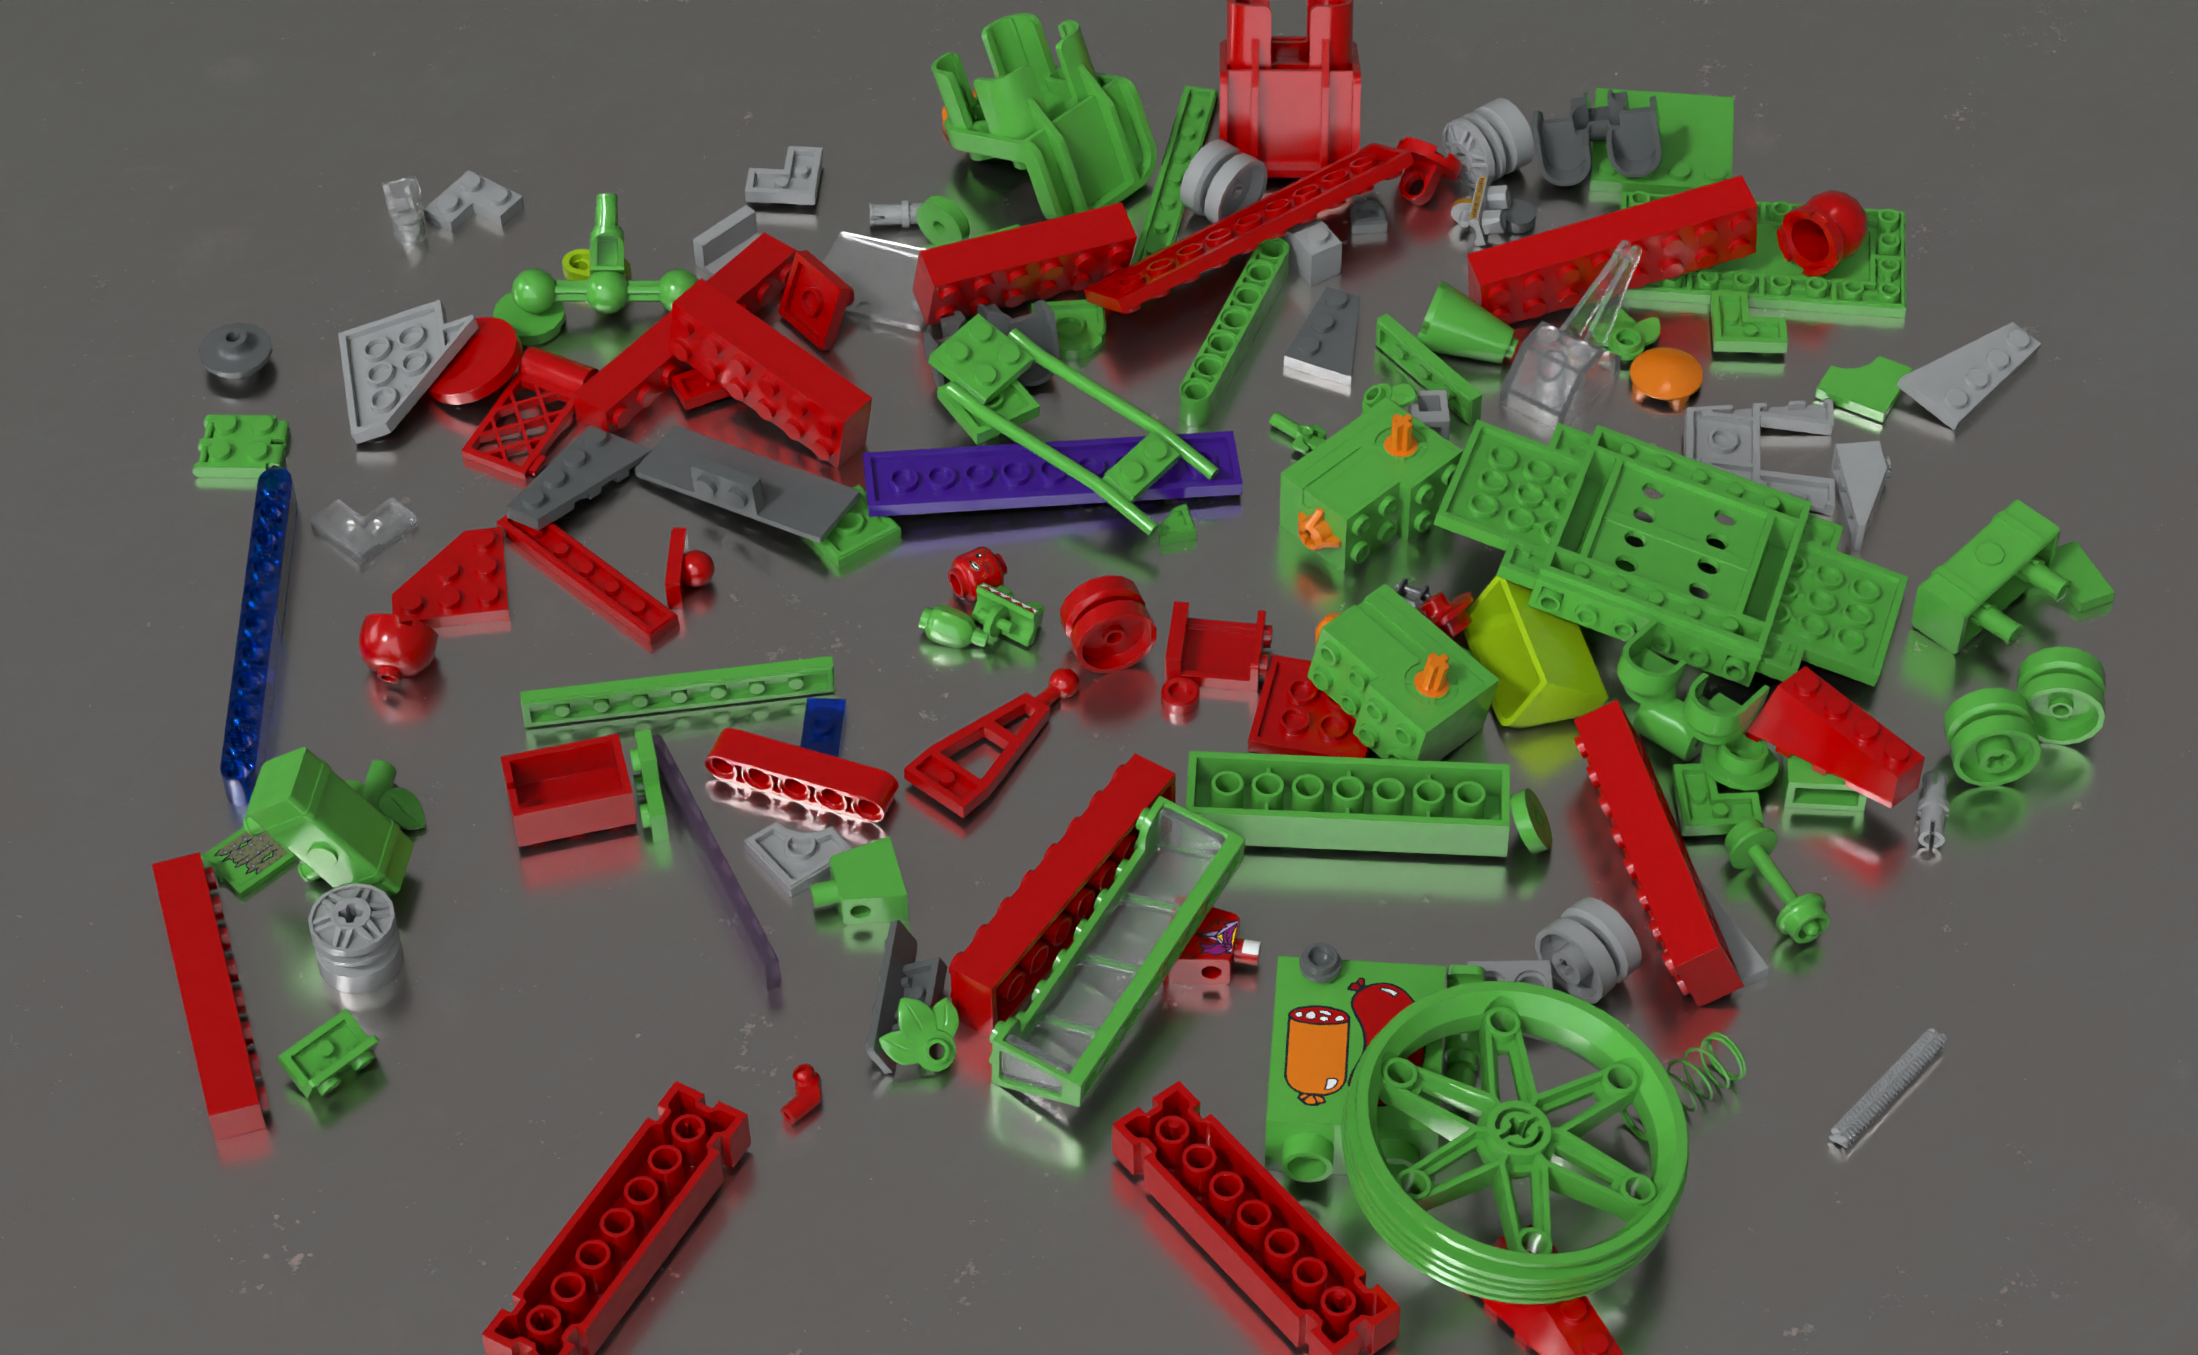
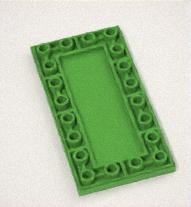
M1643 191L1622 192L1620 210L1676 193L1666 195ZM1755 201L1758 206L1756 253L1741 259H1733L1716 264L1707 269L1688 272L1672 279L1650 283L1641 288H1633L1616 293V298L1710 304L1711 290L1748 291L1749 307L1905 318V211H1895L1889 208L1882 210L1863 208L1867 213L1868 234L1863 244L1853 256L1842 259L1828 273L1815 277L1802 274L1801 272L1805 269L1798 266L1793 260L1787 262L1778 246L1777 229L1782 226L1783 219L1785 218L1784 215L1792 209L1805 204L1788 203L1785 201Z

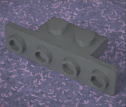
M900 920L890 922L888 937L884 944L885 953L882 970L878 976L879 986L876 1002L872 1008L873 1018L870 1034L866 1040L868 1056L885 1074L895 1071L896 1062L883 1051L879 1038L887 1033L900 1030L898 1026V1005L900 999L906 997L920 1000L932 1009L942 999L947 965L940 957L914 962L917 941Z

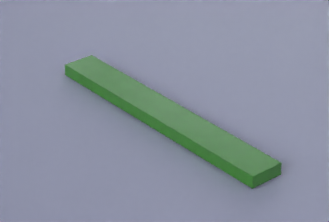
M1184 86L1132 264L1177 242L1186 212V207L1183 206L1180 200V187L1190 162L1199 150L1205 146L1218 102V90Z
M832 656L521 691L520 699L525 727H535L836 691L833 658Z

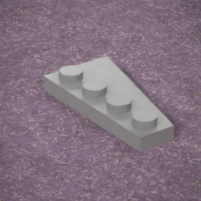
M2011 322L1902 376L1896 386L1952 430H1955L2037 353L2041 343L2014 322Z

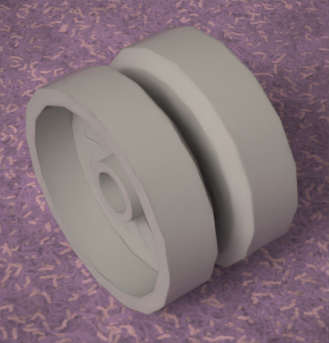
M1224 140L1210 141L1199 150L1190 162L1180 187V200L1187 209L1203 217L1206 216L1209 222L1215 223L1262 198L1267 184V168L1260 160L1246 153H1241L1239 148Z
M1581 897L1561 915V918L1554 919L1536 935L1535 940L1538 960H1550L1554 984L1561 991L1590 1004H1596L1616 986V983L1622 982L1641 964L1642 953L1640 945L1630 925L1615 909L1604 901L1593 897Z

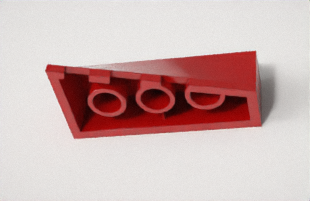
M1806 666L1777 686L1747 729L1745 737L1757 743L1763 739L1775 745V752L1788 758L1795 755L1811 763V769L1824 776L1826 774H1833L1846 780V787L1889 808H1893L1918 789L1925 760L1922 754Z
M1505 1236L1500 1237L1492 1245L1508 1250ZM1552 1244V1254H1558L1556 1248ZM1586 1295L1572 1300L1548 1304H1516L1481 1298L1484 1301L1485 1309L1495 1318L1500 1317L1515 1331L1514 1336L1525 1347L1530 1346L1539 1355H1624Z

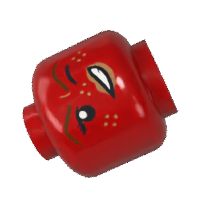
M978 547L954 558L951 570L948 571L949 583L959 598L964 597L970 602H977V586L983 582L994 588L1000 585L1004 586V575L1007 574V566L1000 554L994 555L987 547Z

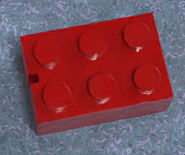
M618 733L500 757L518 847L637 823L633 792Z

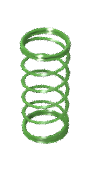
M1712 1032L1702 1040L1700 1048H1689L1685 1052L1683 1060L1673 1059L1668 1064V1076L1678 1081L1691 1097L1693 1102L1692 1109L1681 1101L1682 1107L1687 1111H1696V1100L1689 1087L1680 1078L1670 1073L1671 1066L1675 1063L1684 1064L1686 1077L1691 1087L1700 1097L1706 1100L1713 1099V1089L1707 1077L1699 1068L1686 1061L1692 1051H1700V1058L1705 1071L1711 1080L1721 1088L1728 1089L1730 1087V1080L1739 1081L1746 1074V1063L1740 1049L1728 1036L1722 1033ZM1712 1040H1718L1729 1047L1739 1064V1075L1730 1073L1717 1059L1712 1048ZM1703 1053L1709 1057L1716 1070L1726 1078V1085H1722L1711 1074ZM1687 1065L1703 1078L1710 1091L1709 1097L1702 1094L1695 1086L1689 1075ZM1627 1110L1620 1111L1628 1128L1640 1139L1648 1141L1647 1135L1635 1125Z

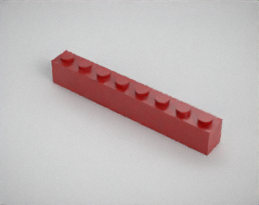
M764 232L706 282L752 314H755L764 305H768L786 287L797 250ZM672 310L572 394L577 421L586 426L591 425L615 434L621 428L626 427L632 418L644 408L649 407L659 395L672 386L671 376L687 372L693 367L686 361L679 360L669 350Z
M200 852L153 863L152 868L215 1140L218 1141L265 1129L266 1126L262 1112L270 1110L264 1085L256 1087L254 1080L262 1077L257 1053L248 1055L247 1047L255 1044L249 1021L241 1022L239 1015L247 1013L242 990L233 991L232 983L240 981L234 958L226 959L224 953L232 951L227 927L218 928L217 924L218 921L225 920L219 896L211 898L210 891L218 890L212 866L204 868Z

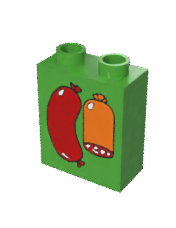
M1278 956L1266 1116V1170L1283 1171L1288 1177L1301 1182L1321 1181L1331 1174L1347 1175L1342 1149L1341 1123L1343 1107L1358 1062L1372 1039L1393 1017L1419 999L1445 989L1446 966L1341 960V972L1334 980L1326 983H1316L1302 975L1299 967L1300 957ZM1443 1038L1423 1046L1406 1059L1418 1067L1442 1075ZM1424 1092L1420 1093V1097L1440 1106L1441 1100ZM1378 1099L1377 1129L1379 1141L1387 1164L1395 1177L1402 1170L1410 1168L1438 1149L1439 1134L1398 1108L1386 1105ZM1436 1175L1431 1177L1432 1181H1435Z

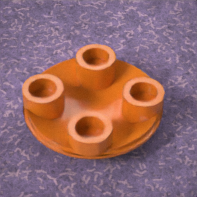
M1669 347L1649 349L1639 354L1631 364L1630 377L1633 382L1632 389L1639 396H1650L1659 400H1668L1673 405H1684L1689 401V396L1695 393L1701 386L1703 369L1692 355L1682 350Z

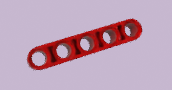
M726 728L720 732L705 759L706 769L710 774L721 780L869 822H879L884 818L899 788L896 778L884 770L734 728Z

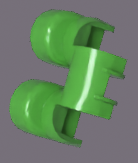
M1653 618L1624 645L1617 665V676L1623 684L1626 693L1634 701L1640 703L1633 721V727L1636 732L1649 739L1651 743L1654 742L1669 751L1674 757L1677 756L1683 761L1689 762L1701 752L1704 742L1710 745H1725L1741 737L1761 711L1770 687L1764 685L1742 706L1720 692L1711 700H1708L1702 696L1709 675L1703 672L1691 684L1685 702L1681 701L1676 697L1677 684L1682 679L1687 662L1682 659L1674 665L1650 651L1659 620Z

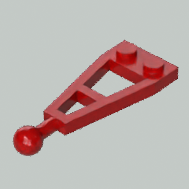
M1069 668L1055 670L1049 678V686L1036 697L1026 692L930 746L904 768V779L962 818L966 817L992 794L1050 719L1049 706L1058 698L1067 699L1076 694L1079 689L1077 674ZM1025 713L1030 716L1016 735L1003 727ZM985 737L1004 749V751L982 779L948 758Z

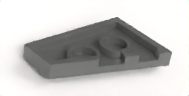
M1326 287L1285 353L1284 366L1351 387L1360 297Z

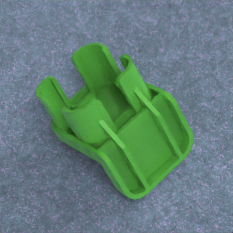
M1017 13L992 22L982 31V40L995 78L978 77L973 82L977 94L975 98L958 54L946 52L931 65V70L948 114L944 126L951 146L956 150L969 152L970 158L976 161L996 157L1011 160L1017 169H1027L1042 213L1048 220L1119 203L1148 182L1155 170L1157 161L1156 145L1135 85L1125 77L1095 72L1079 23L1074 20L1067 19L1058 25L1062 39L1056 44V52L1061 66H1056L1038 17L1030 13Z

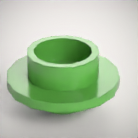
M1746 731L1741 737L1729 744L1710 745L1705 743L1703 745L1700 762L1705 772L1715 781L1727 787L1743 791L1760 790L1770 786L1777 777L1779 763L1774 753L1769 750L1763 739L1757 743L1745 737Z

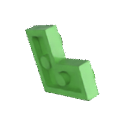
M1711 290L1710 307L1713 351L1787 352L1788 338L1785 317H1749L1748 291Z
M651 729L635 731L637 748L629 750L633 773L640 772L633 775L637 798L645 797L646 801L645 804H639L643 828L651 827L654 843L669 840L667 817L660 787Z
M1701 763L1673 764L1672 779L1682 836L1725 835L1734 826L1748 819H1756L1762 825L1764 824L1758 792L1718 793L1716 781L1705 772Z

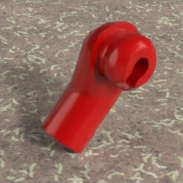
M801 1064L794 1069L792 1077L796 1081V1096L780 1108L781 1115L791 1125H794L814 1109L822 1099L821 1077L810 1064Z

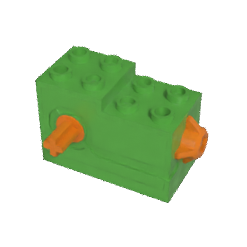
M1385 397L1281 473L1279 525L1301 540L1307 548L1316 551L1340 570L1346 572L1356 563H1362L1376 548L1382 544L1389 543L1396 534L1409 541L1418 533L1425 532L1435 521L1463 451Z
M1386 583L1366 596L1364 601L1358 606L1355 604L1343 613H1329L1318 623L1315 629V652L1307 675L1319 690L1324 691L1341 706L1344 712L1352 715L1357 720L1353 734L1358 737L1364 746L1369 747L1382 759L1439 761L1482 730L1499 683V679Z

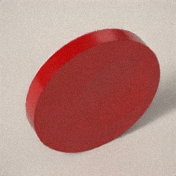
M495 317L475 318L479 328L427 389L431 397L444 404H466L482 399L504 385L518 368L523 353L521 340L508 322Z

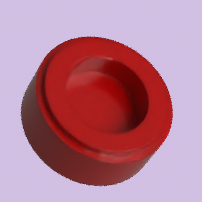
M1176 677L1163 684L1161 688V704L1167 712L1174 715H1187L1198 708L1200 689L1193 680L1185 677Z

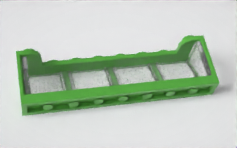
M1161 796L1158 797L1151 809L1145 807L1136 823V829L1140 832L1134 846V854L1129 860L1124 858L1121 861L1114 875L1115 881L1110 889L1104 888L1099 893L1093 908L1095 911L1089 920L1083 918L1080 921L1073 935L1074 942L1069 949L1063 948L1058 953L1052 966V974L1047 981L1044 979L1039 981L1031 997L1032 1003L1027 1011L1020 1010L1016 1017H1010L1006 1022L1000 1020L994 1027L989 1042L992 1044V1053L989 1058V1064L992 1065L991 1082L1008 1089L1080 1107L1242 863L1246 838Z

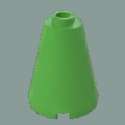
M1442 280L1425 316L1422 329L1417 336V339L1433 353L1499 364L1502 363L1504 357L1511 360L1519 339L1513 337L1515 330Z

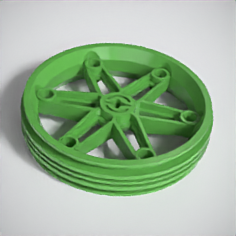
M1481 981L1445 988L1412 1003L1391 1019L1372 1039L1362 1054L1354 1071L1343 1107L1341 1137L1347 1176L1353 1193L1373 1228L1403 1259L1426 1275L1461 1292L1499 1302L1548 1304L1572 1300L1596 1292L1623 1277L1645 1259L1661 1240L1676 1211L1684 1191L1688 1173V1134L1683 1107L1675 1086L1653 1052L1625 1025L1605 1011L1575 996L1545 986L1511 981ZM1479 1032L1481 1090L1418 1067L1406 1058L1423 1046L1440 1038L1455 1034ZM1523 1036L1561 1048L1597 1069L1598 1072L1537 1094ZM1499 1055H1508L1518 1100L1500 1102ZM1424 1092L1478 1117L1479 1120L1475 1125L1420 1097V1093ZM1590 1096H1593L1597 1101L1596 1104L1559 1127H1552L1546 1116ZM1378 1099L1386 1105L1398 1108L1450 1142L1410 1168L1402 1170L1394 1177L1379 1141L1377 1129ZM1632 1104L1640 1117L1648 1138L1652 1161L1651 1179L1632 1171L1579 1137ZM1472 1152H1478L1484 1163L1482 1166L1436 1185L1431 1180V1177ZM1553 1155L1611 1183L1610 1188L1550 1162ZM1530 1178L1532 1227L1530 1228L1522 1227L1512 1179ZM1492 1186L1508 1250L1490 1246L1464 1236L1447 1227L1426 1211ZM1549 1190L1615 1214L1628 1223L1611 1236L1596 1244L1571 1252L1552 1254Z

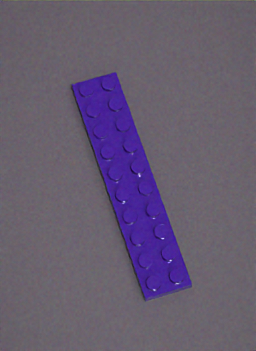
M1233 431L1176 434L1218 467L1217 475L1212 480H1209L1180 457L1178 462L1136 501L1242 494L1243 482ZM1146 436L1044 443L1100 478H1103L1108 470ZM1020 444L863 453L869 517L1107 503L1093 490Z

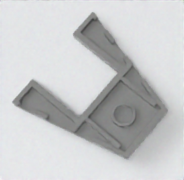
M1824 399L1823 404L1806 405L1805 400L1788 401V405L1783 407H1767L1766 402L1753 403L1750 409L1732 410L1733 405L1686 408L1684 416V456L1812 502L1811 511L1827 516L1833 515L1835 509V479L1760 470V427L1831 436L1834 426L1833 399Z

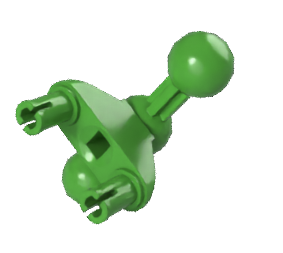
M602 193L596 195L595 227L590 231L589 278L587 280H554L551 274L545 270L531 268L517 275L513 281L511 292L513 300L519 308L534 314L546 311L554 302H588L591 308L606 314L619 311L627 302H660L665 309L671 311L672 303L699 279L689 270L679 268L668 271L660 280H627L624 276V231L622 227L618 226V195Z

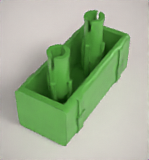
M2014 500L2003 511H1999L1988 525L1942 566L1934 569L1931 572V576L1918 586L1911 619L1912 625L1952 654H1957L1984 628L2003 640L2008 646L2012 645L2021 635L2024 626L2003 613L2010 604L2024 593L2031 584L2052 597L2056 602H2059L2071 587L2070 580L2065 579L2050 569L2053 565L2058 545L2060 528L2020 500Z
M301 747L268 760L262 765L245 813L246 817L243 818L245 830L251 836H259L267 832L300 859L299 862L302 864H298V872L307 883H312L322 878L333 888L352 883L368 884L384 891L388 897L400 891L414 841L400 830L399 825L393 820L387 819L332 771L328 763L322 759L320 760L306 747Z

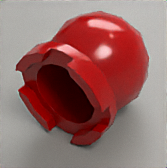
M1829 190L1812 196L1805 205L1796 207L1786 213L1782 226L1777 229L1778 246L1787 262L1793 260L1798 266L1805 269L1801 272L1802 274L1817 277L1834 269L1842 259L1853 256L1860 248L1868 234L1867 213L1856 198L1845 192Z

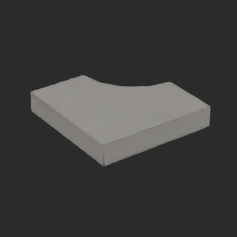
M777 821L744 840L745 850L790 898L808 889L810 884L818 883L831 875L829 859L832 856L853 849L833 826L817 832H799L787 829Z

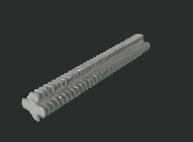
M1934 1028L1927 1029L1923 1033L1924 1035L1920 1036L1921 1038L1917 1039L1918 1041L1830 1129L1832 1135H1829L1832 1143H1838L1842 1147L1848 1148V1145L1855 1141L1854 1138H1858L1857 1135H1861V1132H1864L1867 1125H1870V1122H1873V1119L1880 1115L1879 1112H1883L1882 1109H1886L1885 1106H1889V1103L1895 1100L1898 1093H1901V1090H1904V1087H1907V1084L1914 1080L1913 1077H1917L1916 1074H1920L1919 1071H1923L1922 1068H1925L1935 1058V1055H1938V1052L1944 1049L1943 1043H1945L1944 1040H1947L1944 1033H1938Z

